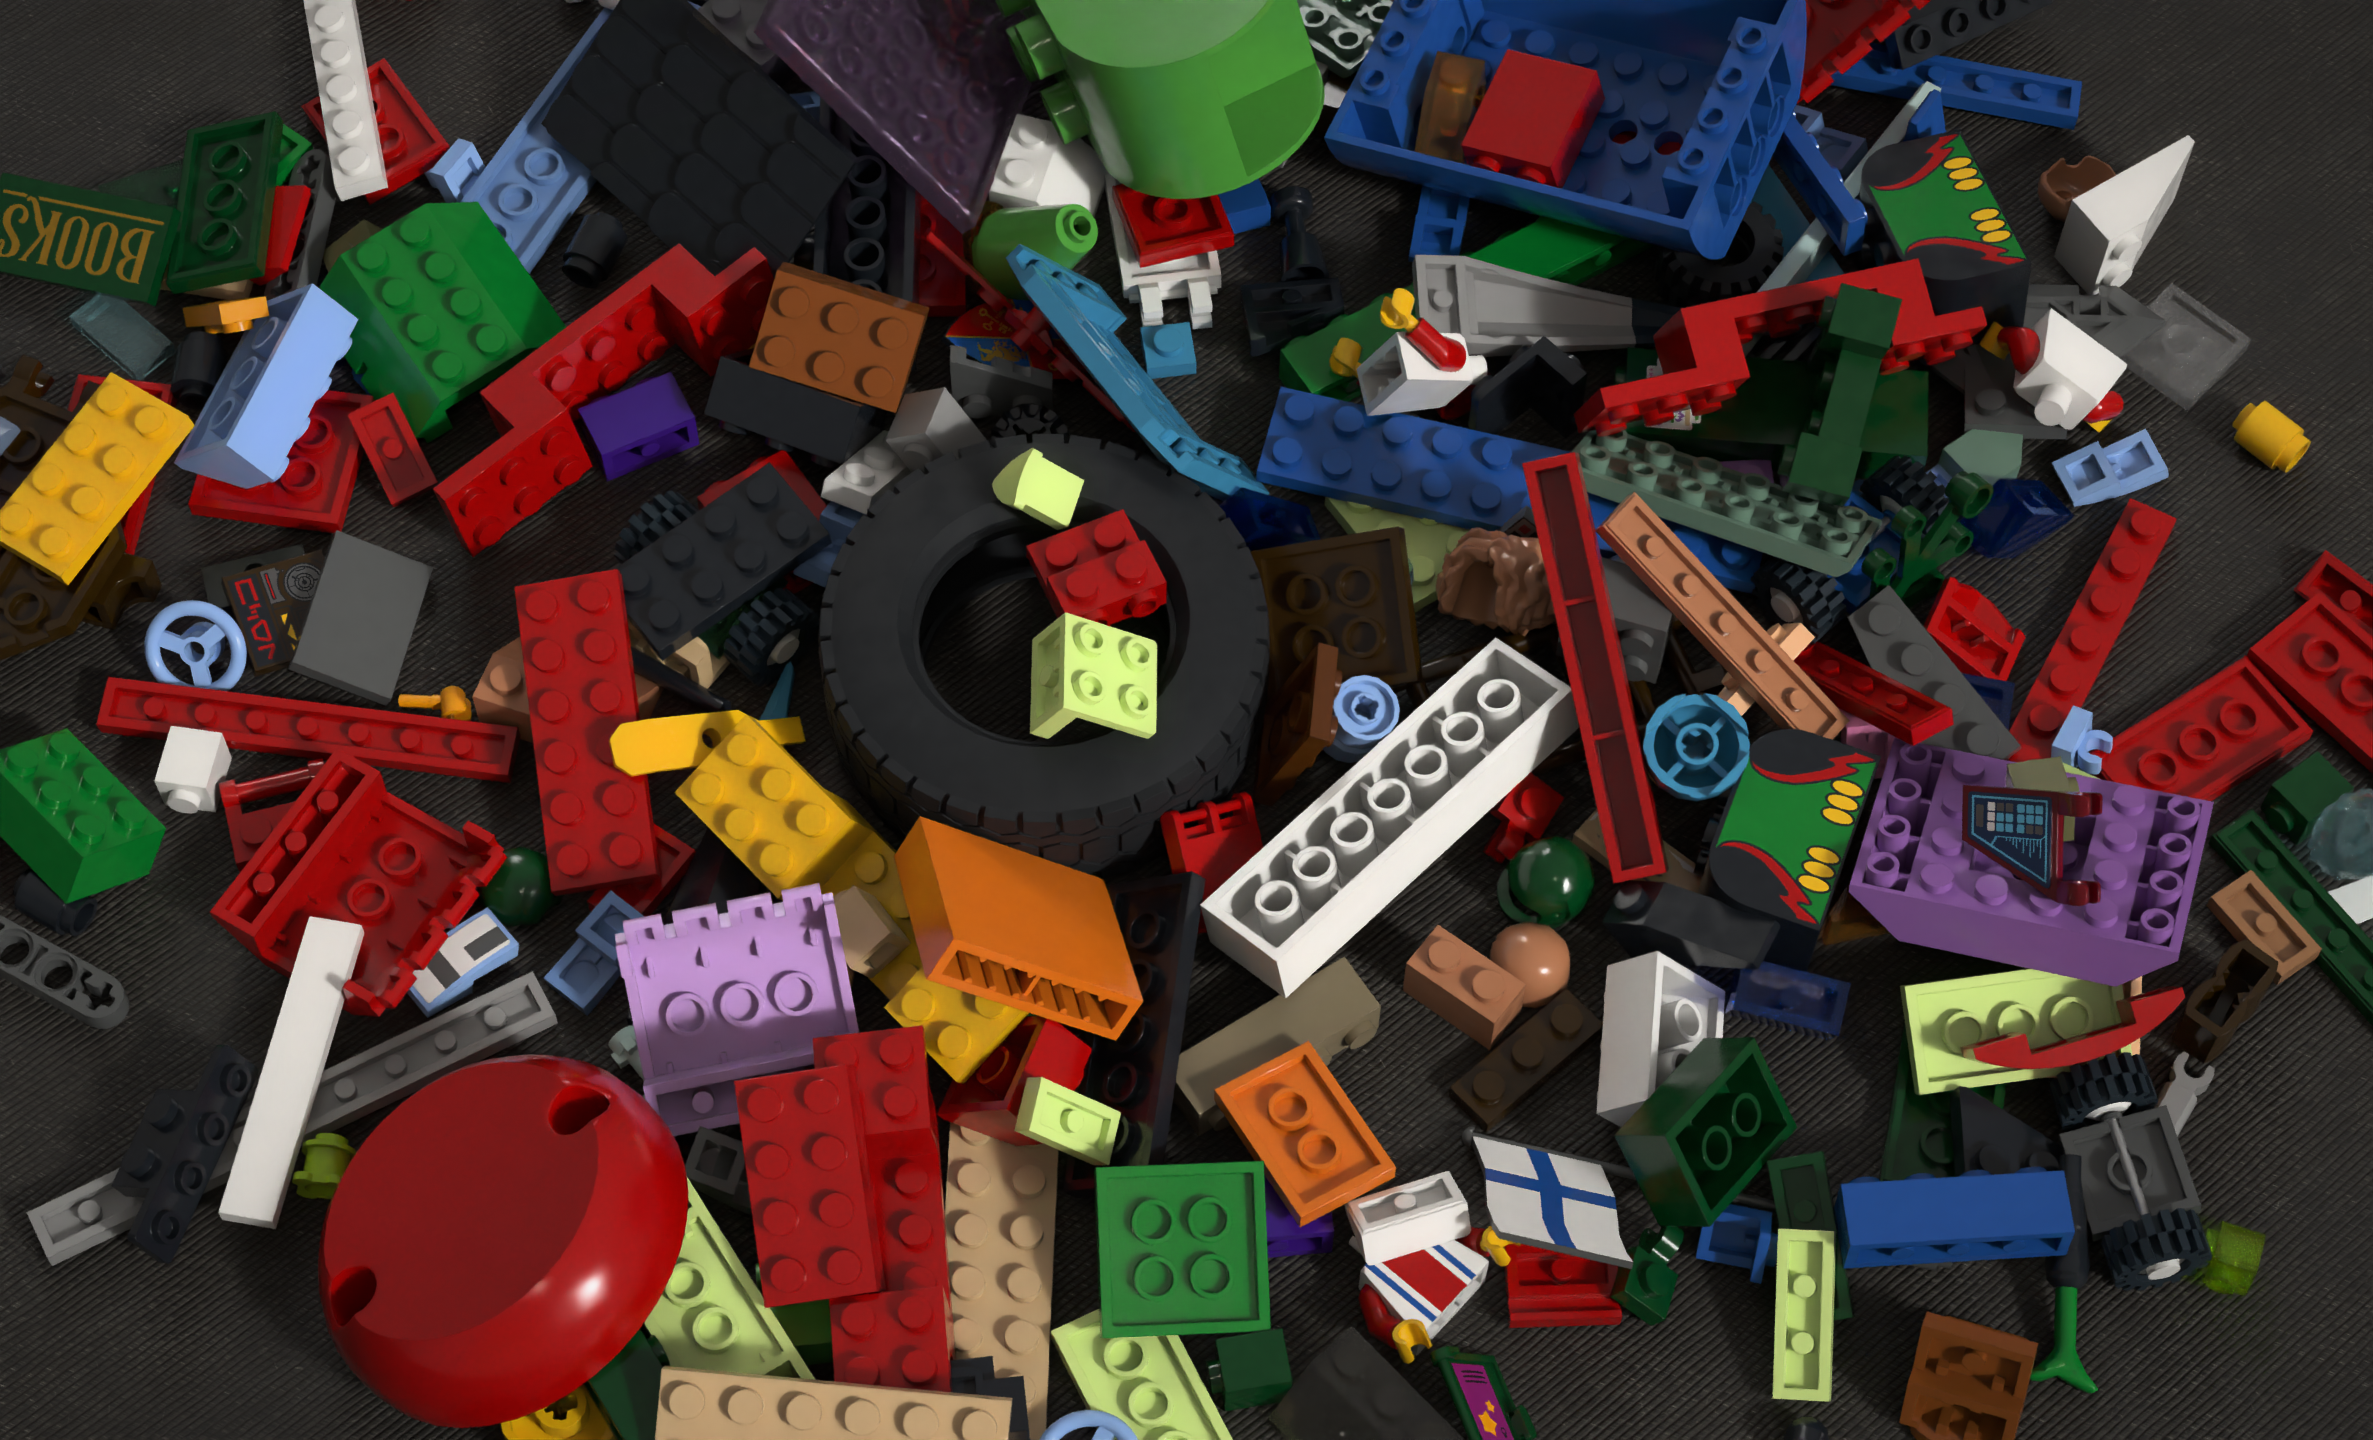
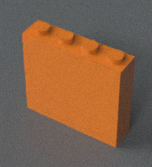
M919 816L895 853L894 860L926 980L1116 1041L1143 1003V998L1104 879Z

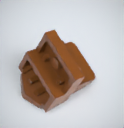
M1927 1311L1922 1323L1899 1423L1909 1426L1911 1434L1916 1440H2015L2039 1343L1959 1318L1942 1316Z

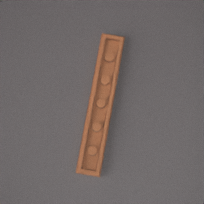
M1636 492L1628 495L1596 528L1595 531L1781 729L1804 730L1833 740L1850 721Z

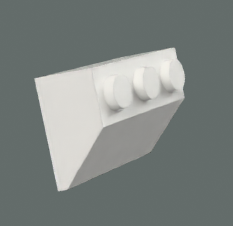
M1659 951L1608 965L1604 993V1016L1600 1045L1601 1058L1596 1114L1622 1127L1703 1038H1723L1725 991Z

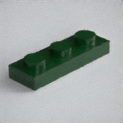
M1819 1151L1768 1160L1767 1164L1779 1229L1836 1231L1834 1321L1854 1318L1846 1269H1843L1834 1203L1824 1152Z

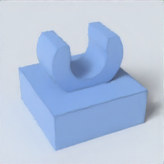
M458 138L436 165L424 174L430 185L439 189L446 203L460 202L486 167L474 144Z
M2073 705L2052 744L2051 758L2061 756L2063 763L2075 768L2079 766L2082 771L2097 775L2101 771L2102 758L2092 755L2088 751L2098 749L2110 754L2113 746V737L2105 731L2092 730L2093 712Z

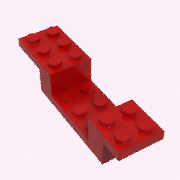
M678 243L479 393L501 438L433 488L462 547L472 557L476 556L487 546H491L499 541L503 534L524 518L536 513L545 502L566 486L577 482L586 471L593 467L573 423L574 420L580 418L579 408L588 405L598 397L606 396L620 388L627 379L651 361L660 358L675 343L710 377L716 373L721 356L747 350L755 344L774 282L767 258L753 247L718 275L714 276Z
M1919 258L1681 308L1653 335L1663 375L1600 388L1574 413L1578 432L1584 433L1596 430L1597 436L1602 437L1619 433L1627 429L1626 423L1644 420L1645 426H1654L1674 419L1675 412L1691 409L1693 416H1699L1721 409V402L1736 396V389L1750 378L1742 345L1752 341V335L1769 331L1771 338H1778L1799 331V325L1815 321L1817 324L1825 296L1834 297L1841 283L1902 299L1890 348L1881 361L1880 375H1888L1907 369L1910 366L1909 362L1925 358L1927 365H1933L1956 357L1955 350L1973 344L1972 337L1987 326L1982 306L1935 316Z
M923 1025L813 1038L814 1069L843 1064L853 1065L856 1068L886 1290L829 1299L834 1382L953 1392L950 1360H956L938 1121L936 1106L929 1086L926 1038Z

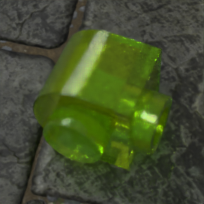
M2221 1221L2217 1230L2207 1228L2205 1232L2212 1253V1260L2207 1261L2208 1265L2206 1266L2202 1283H2205L2211 1290L2221 1294L2237 1293L2246 1296L2258 1271L2266 1234Z

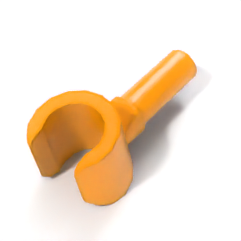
M458 686L445 687L440 692V695H399L398 703L400 707L441 709V718L471 721V702L466 698L465 692Z

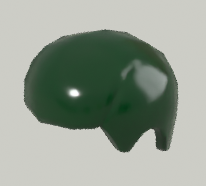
M521 846L506 849L503 853L507 856V859L486 887H477V892L479 893L477 900L483 909L488 907L497 919L507 927L519 926L521 924H538L545 912L553 905H559L562 900V895L555 896L551 892L547 857Z

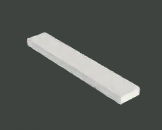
M309 916L218 1213L222 1220L272 1229L277 1227L346 997L342 987L348 979L351 980L364 937V930L360 924Z

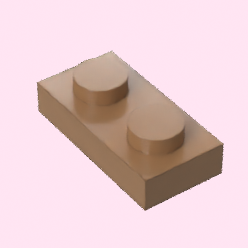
M2252 870L2212 895L2208 901L2207 907L2238 942L2247 939L2278 961L2277 972L2273 979L2276 985L2314 961L2322 950Z

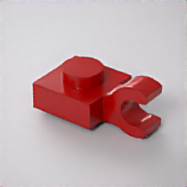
M1530 772L1490 810V813L1498 818L1501 823L1487 842L1483 852L1499 864L1504 861L1505 857L1511 861L1515 853L1523 847L1525 839L1529 842L1540 839L1564 797Z

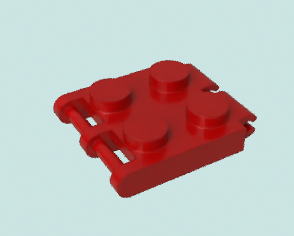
M1247 792L1236 793L1231 797L1230 801L1215 804L1212 801L1201 802L1197 805L1196 810L1179 813L1177 810L1166 811L1160 819L1172 874L1192 871L1205 878L1202 902L1263 848L1253 801ZM1233 812V816L1223 819L1219 817V814ZM1198 820V825L1188 828L1184 827V823ZM1202 910L1197 934L1207 932Z

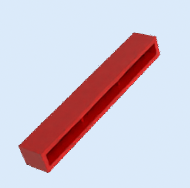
M1570 452L1522 463L1613 884L1666 873L1669 870L1649 774L1642 752L1641 737L1579 454Z

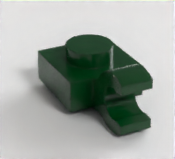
M1661 1226L1659 1234L1650 1228L1644 1229L1639 1239V1244L1626 1250L1633 1261L1632 1269L1619 1266L1610 1295L1612 1299L1650 1326L1666 1320L1678 1274L1666 1266L1679 1249L1683 1240L1684 1232L1677 1226Z

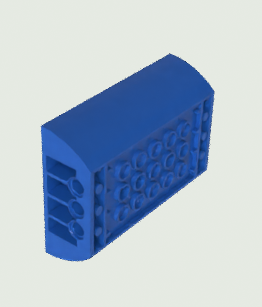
M1394 0L1324 139L1334 157L1342 164L1351 168L1707 259H1720L1725 257L1799 100L1806 53V1ZM1507 49L1597 70L1605 100L1562 189L1470 166L1466 161L1461 143ZM1632 131L1637 134L1633 140L1625 144L1613 142L1614 137L1621 132ZM1667 142H1677L1682 145L1679 151L1673 152L1670 155H1662L1657 152Z

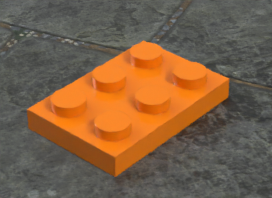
M1309 1041L1214 1089V1101L1255 1161H1264L1265 1177L1299 1227L1395 1178L1396 1166Z

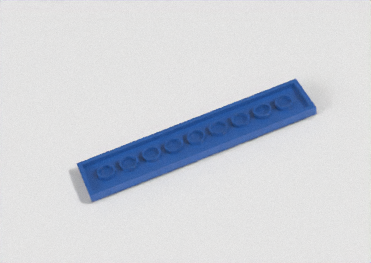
M1280 387L1258 464L1256 481L1346 502L1363 504L1372 508L1416 518L1431 519L1438 523L1469 530L1480 527L1487 531H1495L1501 528L1505 522L1526 505L1532 509L1522 463L1570 453V451L1401 413L1367 416L1365 405ZM1587 492L1596 530L1620 503ZM1659 517L1725 588L1752 594L1755 584L1750 579L1754 575L1753 573L1760 568L1763 552ZM1596 532L1601 557L1609 559L1616 556V552Z

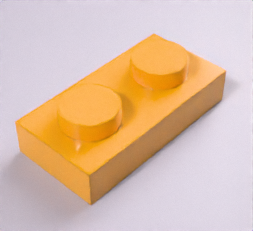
M266 296L229 299L183 308L186 327L204 326L205 332L212 334H225L254 329L252 319L269 316Z

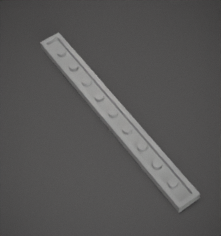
M533 971L324 1070L301 1146H303V1142L315 1139L319 1133H331L420 1090L445 1074L483 1060L557 1024L556 1015ZM251 1106L241 1110L203 1194L228 1182ZM119 1169L26 1212L46 1257L52 1266L131 1229L145 1198L126 1197L111 1186Z

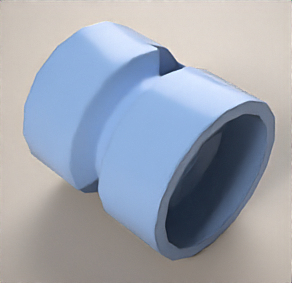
M1368 675L1351 677L1341 684L1339 693L1333 702L1332 715L1338 717V729L1332 745L1323 748L1325 753L1338 761L1347 763L1358 762L1393 730L1398 722L1400 707L1397 696L1390 686L1379 678Z

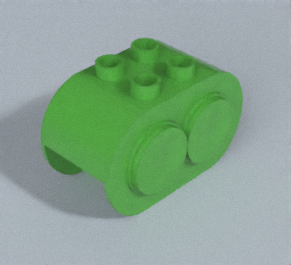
M995 0L1004 18L1022 9L1024 11L1026 20L1005 29V32L1027 80L1031 83L1053 74L1057 81L1056 84L1039 91L1062 143L1067 145L1087 135L1106 171L1120 183L1135 191L1160 198L1193 199L1235 190L1266 175L1287 160L1305 142L1320 118L1325 98L1324 84L1313 55L1297 0Z

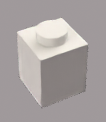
M177 726L170 727L154 780L164 805L187 814L196 813L198 810L216 812L221 796L219 783L225 781L232 759L222 733Z

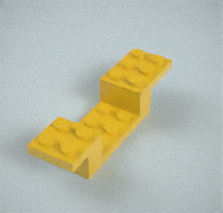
M746 714L675 791L677 796L778 899L783 901L781 890L816 883L820 884L821 894L832 892L833 896L841 891L849 890L854 885L877 898L911 944L878 974L869 979L890 1000L884 1008L902 1027L923 1025L927 1053L956 1082L964 1084L1029 1014L1001 1003L926 980L894 860V855L897 851L847 800L824 789L753 717Z

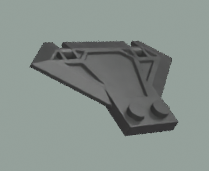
M2029 284L2023 327L2031 329L2052 308L2120 358L2165 326L2166 321L2118 286L2099 285V295H2079V285ZM1974 344L1955 350L1956 357L1942 363L1927 365L1925 358L1918 360L1964 394V434L1971 429L2023 434V439H2066L2067 429H2064L2059 424L2047 426L2040 423L2034 414L2035 407L2016 393L2013 388L2016 369H2014L2010 352L2005 360L1984 349L1981 345Z

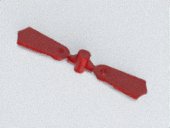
M930 227L925 231L926 240L962 274L965 276L969 275L974 281L982 285L976 293L998 313L1004 306L1008 308L1004 319L1016 329L1010 336L1015 344L1025 352L1034 346L1044 356L1054 352L1057 356L1051 363L1058 371L1073 383L1080 377L1083 380L1082 386L1118 421L1123 422L1133 432H1136L1095 380L1056 346L1054 347L1052 335L1049 333L1052 327L1035 306L1029 313L1013 309L1014 305L952 245Z

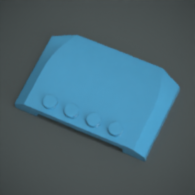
M1019 244L1006 257L1028 299L1157 459L1171 467L1172 474L1177 470L1198 485L1201 492H1206L1208 495L1226 503L1256 507L1269 494L1264 485L1256 481L1255 474L1241 457L1234 456L1208 444L1197 436L1114 334V331L1127 318L1099 284L1022 244Z

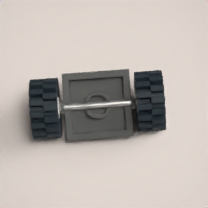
M2123 1052L2118 1057H2116L2115 1053L2105 1055L2104 1059L2097 1060V1058L2090 1060L2085 1065L2075 1064L2070 1067L2071 1072L2062 1071L2059 1073L2057 1079L2050 1082L2049 1087L2062 1129L2065 1132L2059 1134V1142L2063 1154H2074L2082 1157L2081 1181L2087 1226L2093 1242L2102 1239L2101 1245L2115 1287H2122V1290L2126 1291L2134 1287L2136 1291L2145 1290L2149 1285H2153V1288L2162 1287L2164 1282L2171 1281L2175 1283L2181 1280V1276H2191L2197 1273L2198 1268H2205L2208 1265L2207 1261L2212 1260V1253L2198 1213H2201V1203L2167 1106L2164 1105L2156 1108L2153 1106L2157 1105L2158 1099L2144 1058L2142 1059L2141 1055L2138 1054L2132 1056L2128 1052Z

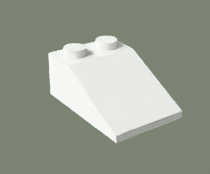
M2189 135L2072 200L2054 257L2088 295L2098 294L2099 285L2120 287L2132 275L2134 266L2175 199L2195 143Z

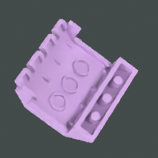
M819 883L781 890L783 902L774 904L772 903L770 892L727 900L728 913L718 914L716 903L672 911L674 923L663 924L661 913L622 921L624 933L614 934L621 977L625 980L644 1077L643 1090L645 1100L668 1125L673 1136L698 1132L700 1126L713 1129L739 1124L734 1081L814 1069L813 1038L859 1033L833 893L821 894Z

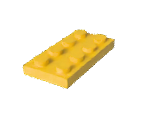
M110 372L1 508L0 546L68 586L193 429L194 423L188 415Z

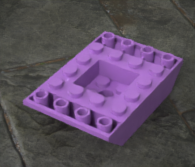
M1894 738L1850 881L1849 893L1898 941L2114 987L2178 961L2214 802L2066 773L2067 778L2076 777L2080 792L2100 793L2103 801L2102 814L2075 817L2074 840L2063 842V880L2098 881L2101 885L2100 902L2096 904L2088 903L2084 906L2065 905L2055 902L2024 880L2016 879L2018 876L1962 840L1963 785L2006 787L2007 764L2017 762L1922 743L1912 746L1900 739Z

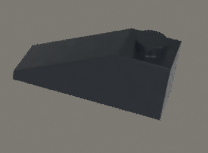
M1635 880L1623 882L1602 921L1603 925L1631 958L1659 951L1681 965L1759 970L1781 927L1775 919L1738 911L1727 906L1722 901L1666 882Z

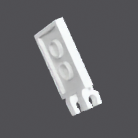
M1109 173L1104 174L1105 191L1123 297L1129 298L1130 304L1139 303L1142 327L1163 325L1161 300L1188 297L1193 330L1212 328V316L1210 313L1212 312L1211 294H1218L1217 288H1221V270L1217 250L1140 268L1112 198V186L1122 183Z

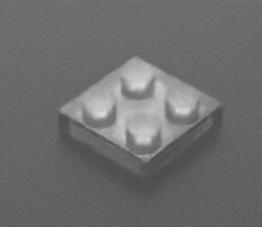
M2171 283L2147 307L2166 321L2165 326L2120 357V359L2128 364L2127 368L2188 411L2247 351L2251 338Z

